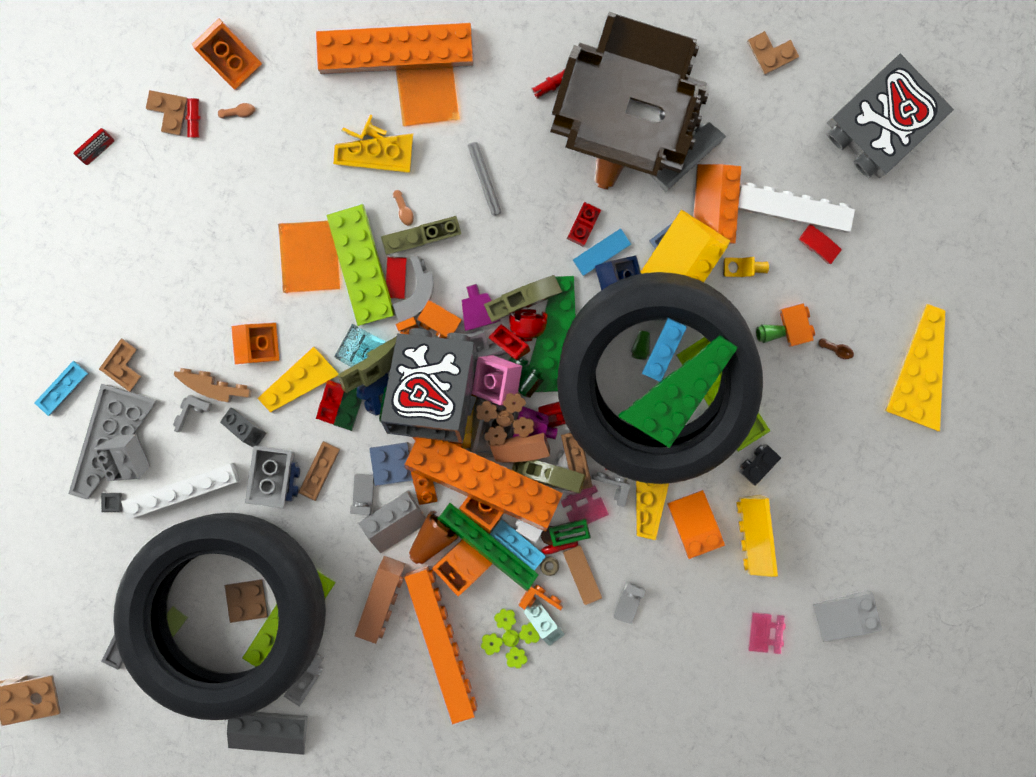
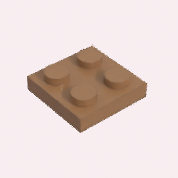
M262 579L224 585L230 623L268 617Z

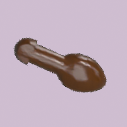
M824 338L818 341V345L821 348L834 351L841 359H851L854 357L853 350L847 345H836Z

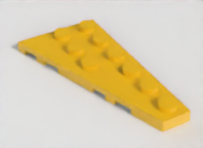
M926 304L885 411L940 432L945 310Z

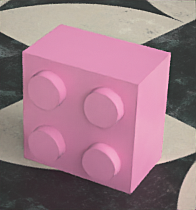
M494 355L478 357L472 394L502 406L507 394L512 393L515 395L518 393L522 366Z

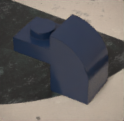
M388 372L367 387L364 384L357 387V397L366 400L364 401L365 409L375 416L380 415L381 404L378 395L384 394V388L388 385Z

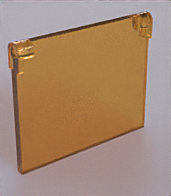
M453 66L396 70L403 127L460 119Z
M328 221L278 224L283 293L340 289L338 255Z

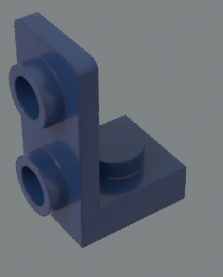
M298 462L291 463L289 492H287L285 501H293L294 497L298 496L299 486H296V478L300 476V467L297 466Z

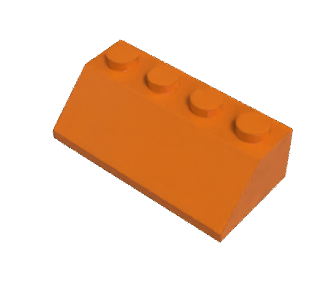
M697 164L693 217L729 239V244H735L741 166Z

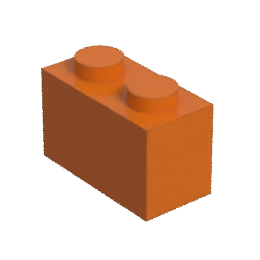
M428 300L417 319L420 321L419 326L428 331L430 328L437 331L436 336L447 339L449 333H455L462 322V319Z
M804 303L779 310L782 324L786 330L789 347L814 340L815 330L813 325H809L808 318L810 317L808 307L804 306Z

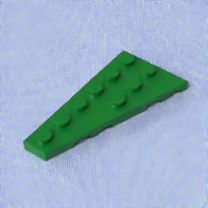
M555 276L562 293L548 299L545 309L547 314L546 329L542 335L537 337L529 364L531 368L535 367L542 373L541 377L544 379L535 392H558L557 378L562 346L566 334L576 317L574 276Z
M718 336L700 350L696 356L686 361L682 367L673 371L650 389L646 395L637 399L628 409L618 414V416L670 448L737 350V346Z

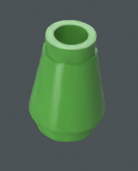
M761 324L759 327H756L758 342L766 343L786 336L784 325Z
M639 331L631 349L632 357L646 360L650 350V333Z

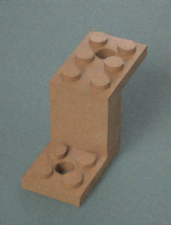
M25 675L0 681V720L2 726L61 713L53 675L30 680ZM34 693L42 697L41 703L33 702L32 696Z

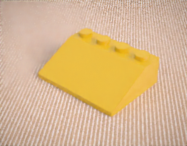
M681 209L646 262L641 273H676L704 282L727 249L730 240Z
M762 494L739 497V502H736L737 513H741V521H738L739 531L743 532L744 540H741L742 552L745 551L746 559H743L744 570H747L750 575L777 577L769 498Z

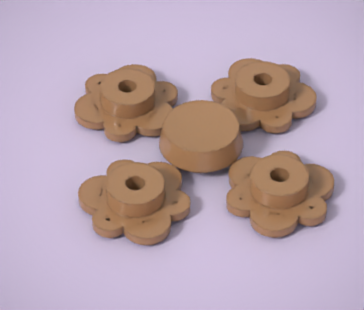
M512 393L507 394L506 400L503 402L506 410H501L499 413L496 411V405H491L489 401H484L482 405L477 406L476 417L479 420L484 419L485 422H489L491 419L496 418L499 424L495 428L490 427L488 432L485 433V439L491 445L504 444V438L507 437V433L504 432L502 426L506 427L512 424L514 433L519 434L523 438L534 431V421L532 419L521 417L519 420H514L512 415L515 411L520 412L526 404V400L521 398L519 393L515 395Z

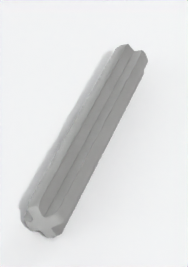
M477 142L470 143L468 148L491 214L493 216L501 213V209Z

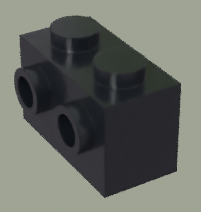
M767 444L759 445L753 452L755 455L750 460L746 459L740 466L742 469L739 472L754 486L781 459Z

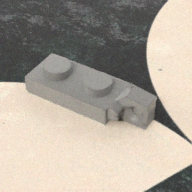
M317 654L304 674L287 690L284 695L285 698L300 707L321 674L322 669L319 665L324 657Z

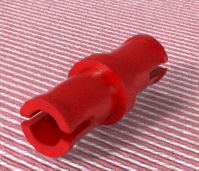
M565 69L551 78L547 77L546 81L531 88L533 93L539 91L534 94L535 97L539 99V97L546 93L557 90L556 88L561 84V78Z
M187 98V116H185V120H187L188 138H199V120H201V116H199V99Z

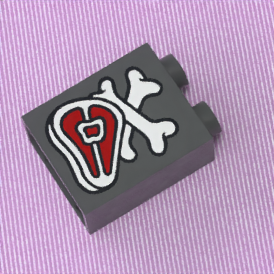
M900 53L827 122L831 127L827 136L840 150H844L847 146L852 149L858 156L853 163L864 176L870 178L875 174L878 178H881L892 170L954 109Z
M420 328L410 329L409 335L397 333L381 416V423L387 434L463 443L478 360L475 344L470 342L469 336L462 333H449L447 339L432 337L430 331Z

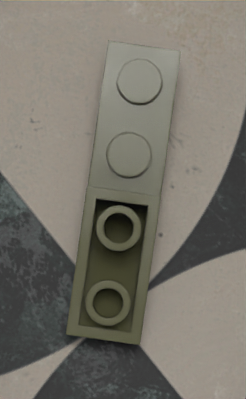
M457 216L384 235L381 236L386 255L461 235Z
M555 275L505 293L501 297L484 304V307L493 323L526 307L529 308L562 293Z
M397 336L366 353L367 358L338 374L344 392L348 393L362 384L367 387L390 371Z
M538 460L514 462L511 469L539 483L578 494L581 493L586 477L584 474Z

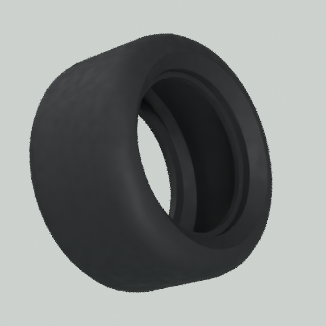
M667 272L643 273L621 279L607 286L591 298L579 311L566 334L562 346L557 378L558 399L565 423L580 447L598 464L619 476L634 481L654 484L676 483L696 478L713 470L727 460L741 446L752 429L760 409L763 393V370L754 338L745 319L722 293L710 285L686 275ZM668 318L695 329L710 343L718 336H721L737 346V350L722 370L720 386L713 402L702 415L684 426L670 448L614 414L605 403L596 380L598 362L606 347L616 336L636 324L652 320H667Z
M241 513L205 515L165 529L146 543L134 556L121 579L116 594L113 617L116 644L121 659L133 680L149 697L163 707L175 713L201 720L239 718L252 714L277 700L307 670L319 649L323 637L326 616L325 596L319 574L312 560L300 544L287 532L264 519ZM223 554L238 558L255 568L269 584L278 608V630L271 651L259 666L238 673L211 671L191 661L175 643L167 620L168 595L179 572L197 556Z

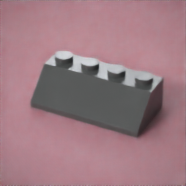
M710 122L706 125L701 123L699 128L697 127L694 130L696 134L693 135V139L696 140L693 149L688 150L681 173L663 168L662 172L658 171L657 176H650L667 192L726 138L724 133Z
M254 712L243 717L229 719L227 724L228 748L304 755L308 716Z

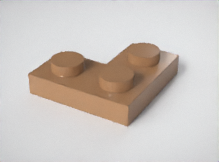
M765 31L747 40L764 75L799 58L791 40L773 48Z
M149 90L146 109L164 113L161 132L181 136L187 107V97Z
M121 338L99 370L131 392L142 377L127 366L138 349Z

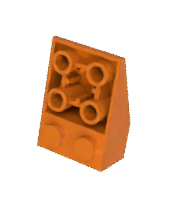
M462 539L432 569L459 596L492 563Z

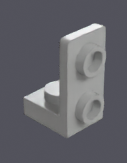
M188 395L181 403L180 408H182L180 416L177 415L174 420V431L181 432L191 405L194 406L193 410L204 413V410L210 411L212 403Z
M597 472V475L592 474L593 480L621 486L620 489H616L614 500L617 501L618 506L625 507L630 484L626 483L627 479L616 477L615 480L609 479L607 474Z
M354 475L353 504L351 505L350 514H371L373 475Z
M626 582L614 618L631 624L640 599L644 597L646 590L643 587Z

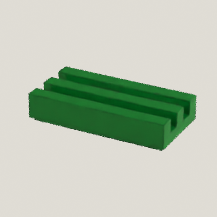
M586 518L549 527L553 547L591 538ZM584 525V527H579V528H575V529H571V530H567V531H563V532L554 533L555 531H559V530H563V529H567V528H572V527ZM585 531L586 533L557 541L555 539L558 537L579 533Z

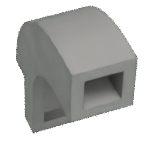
M419 256L411 258L417 277V287L414 294L404 301L393 304L398 322L419 315L433 294L434 281L432 272L424 274V270L427 269L424 260L419 259Z

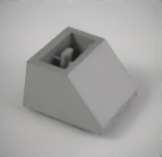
M136 434L119 435L93 449L107 481L139 479L150 466Z

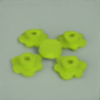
M501 609L500 613L495 614L494 620L497 622V627H503L506 632L503 634L502 639L497 637L495 633L484 635L481 648L485 650L487 655H492L494 652L498 653L500 651V646L503 643L508 647H512L510 652L506 653L507 665L511 668L515 666L519 669L522 664L527 662V657L524 655L525 651L523 649L519 650L514 646L518 644L519 637L525 640L526 644L531 642L537 643L540 639L539 633L531 622L528 625H522V631H520L519 635L516 631L510 630L512 625L516 623L515 613L513 610Z

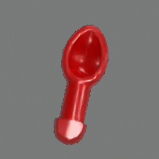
M578 541L555 547L548 545L543 547L541 552L543 554H554L578 546Z

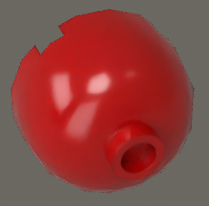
M522 309L509 315L511 331L523 341H532L533 338L542 335L546 329L547 314L543 311L540 315L536 314L535 309Z

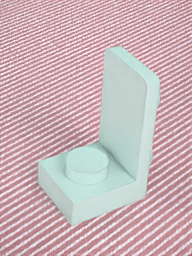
M536 600L531 607H527L523 611L541 638L549 646L565 635L539 600Z

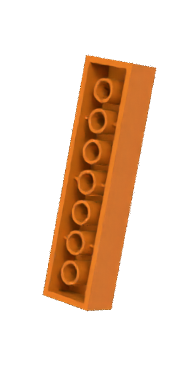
M471 23L316 31L317 62L320 74L473 66Z
M417 438L405 463V469L545 532L563 494L448 441Z
M429 566L407 572L404 578L451 722L455 724L474 718L478 707L475 696L471 697V683L469 678L465 679L466 668L463 660L459 661L458 658L460 653L457 642H453L454 631L452 625L447 624L446 621L448 613L445 605L442 606L440 602L442 598L440 588H436L434 584L436 580L434 570H430Z

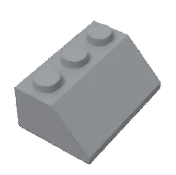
M406 491L361 520L358 524L369 541L382 553L421 528L426 517L410 492Z

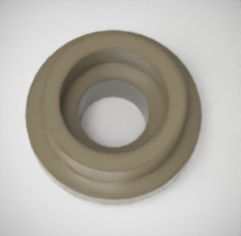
M546 557L541 562L540 569L543 574L553 576L559 570V562L554 557ZM552 563L553 568L550 570L547 569L546 564Z

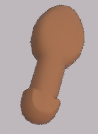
M242 103L236 108L220 109L217 115L222 119L235 115L242 118L249 117L255 112V107L249 103Z
M395 190L393 198H395L399 207V218L402 223L410 226L413 223V213L406 206L402 192Z

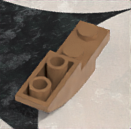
M180 368V371H174V376L184 385L201 395L218 401L231 402L232 395L249 398L252 394V390L247 389L248 385L236 384V387H230L228 382L217 381V385L214 384L215 377L210 376L211 372L199 371V374L191 373L192 369Z

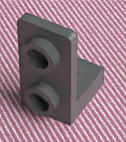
M230 408L220 421L237 438L251 447L258 446L267 434L261 428L251 424L233 408Z

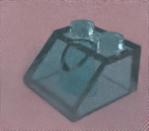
M352 323L334 357L352 367L366 359V353L384 344L386 341Z

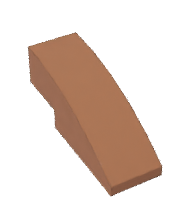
M545 433L524 438L521 436L509 438L502 445L490 444L496 462H524L550 456V446Z

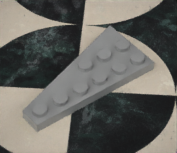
M101 384L68 494L89 499L105 476L93 451L94 447L119 435L134 434L158 400Z

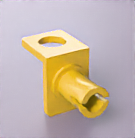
M373 115L368 116L360 135L344 127L341 130L359 140H362L366 135L373 138H381L387 132L371 124L372 122L370 121Z
M755 257L724 258V277H751L755 273L767 274L769 271V263L767 261L756 262ZM731 262L737 264L738 268L735 273L729 271L728 266Z

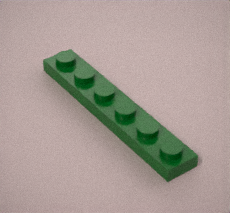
M449 503L437 518L524 590L527 591L539 576V574L453 504Z

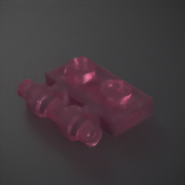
M595 485L591 488L583 489L580 494H570L561 501L563 508L571 505L573 509L566 513L570 522L586 518L587 524H590L609 515L601 497L594 500L592 498V495L598 492ZM587 498L588 503L577 506L576 502ZM584 525L573 527V529L583 527Z
M752 612L748 650L768 653V647L772 645L774 646L773 653L781 654V649L784 647V640L782 639L783 630L786 628V623H784L785 616L777 615V622H772L771 614ZM770 628L776 629L775 639L769 638Z

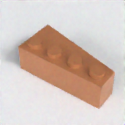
M387 556L383 557L366 601L355 637L375 644L378 638H383L386 630L383 625L385 621L388 622L392 611L389 608L391 604L394 605L398 594L395 591L397 587L400 588L404 577L401 575L406 563Z

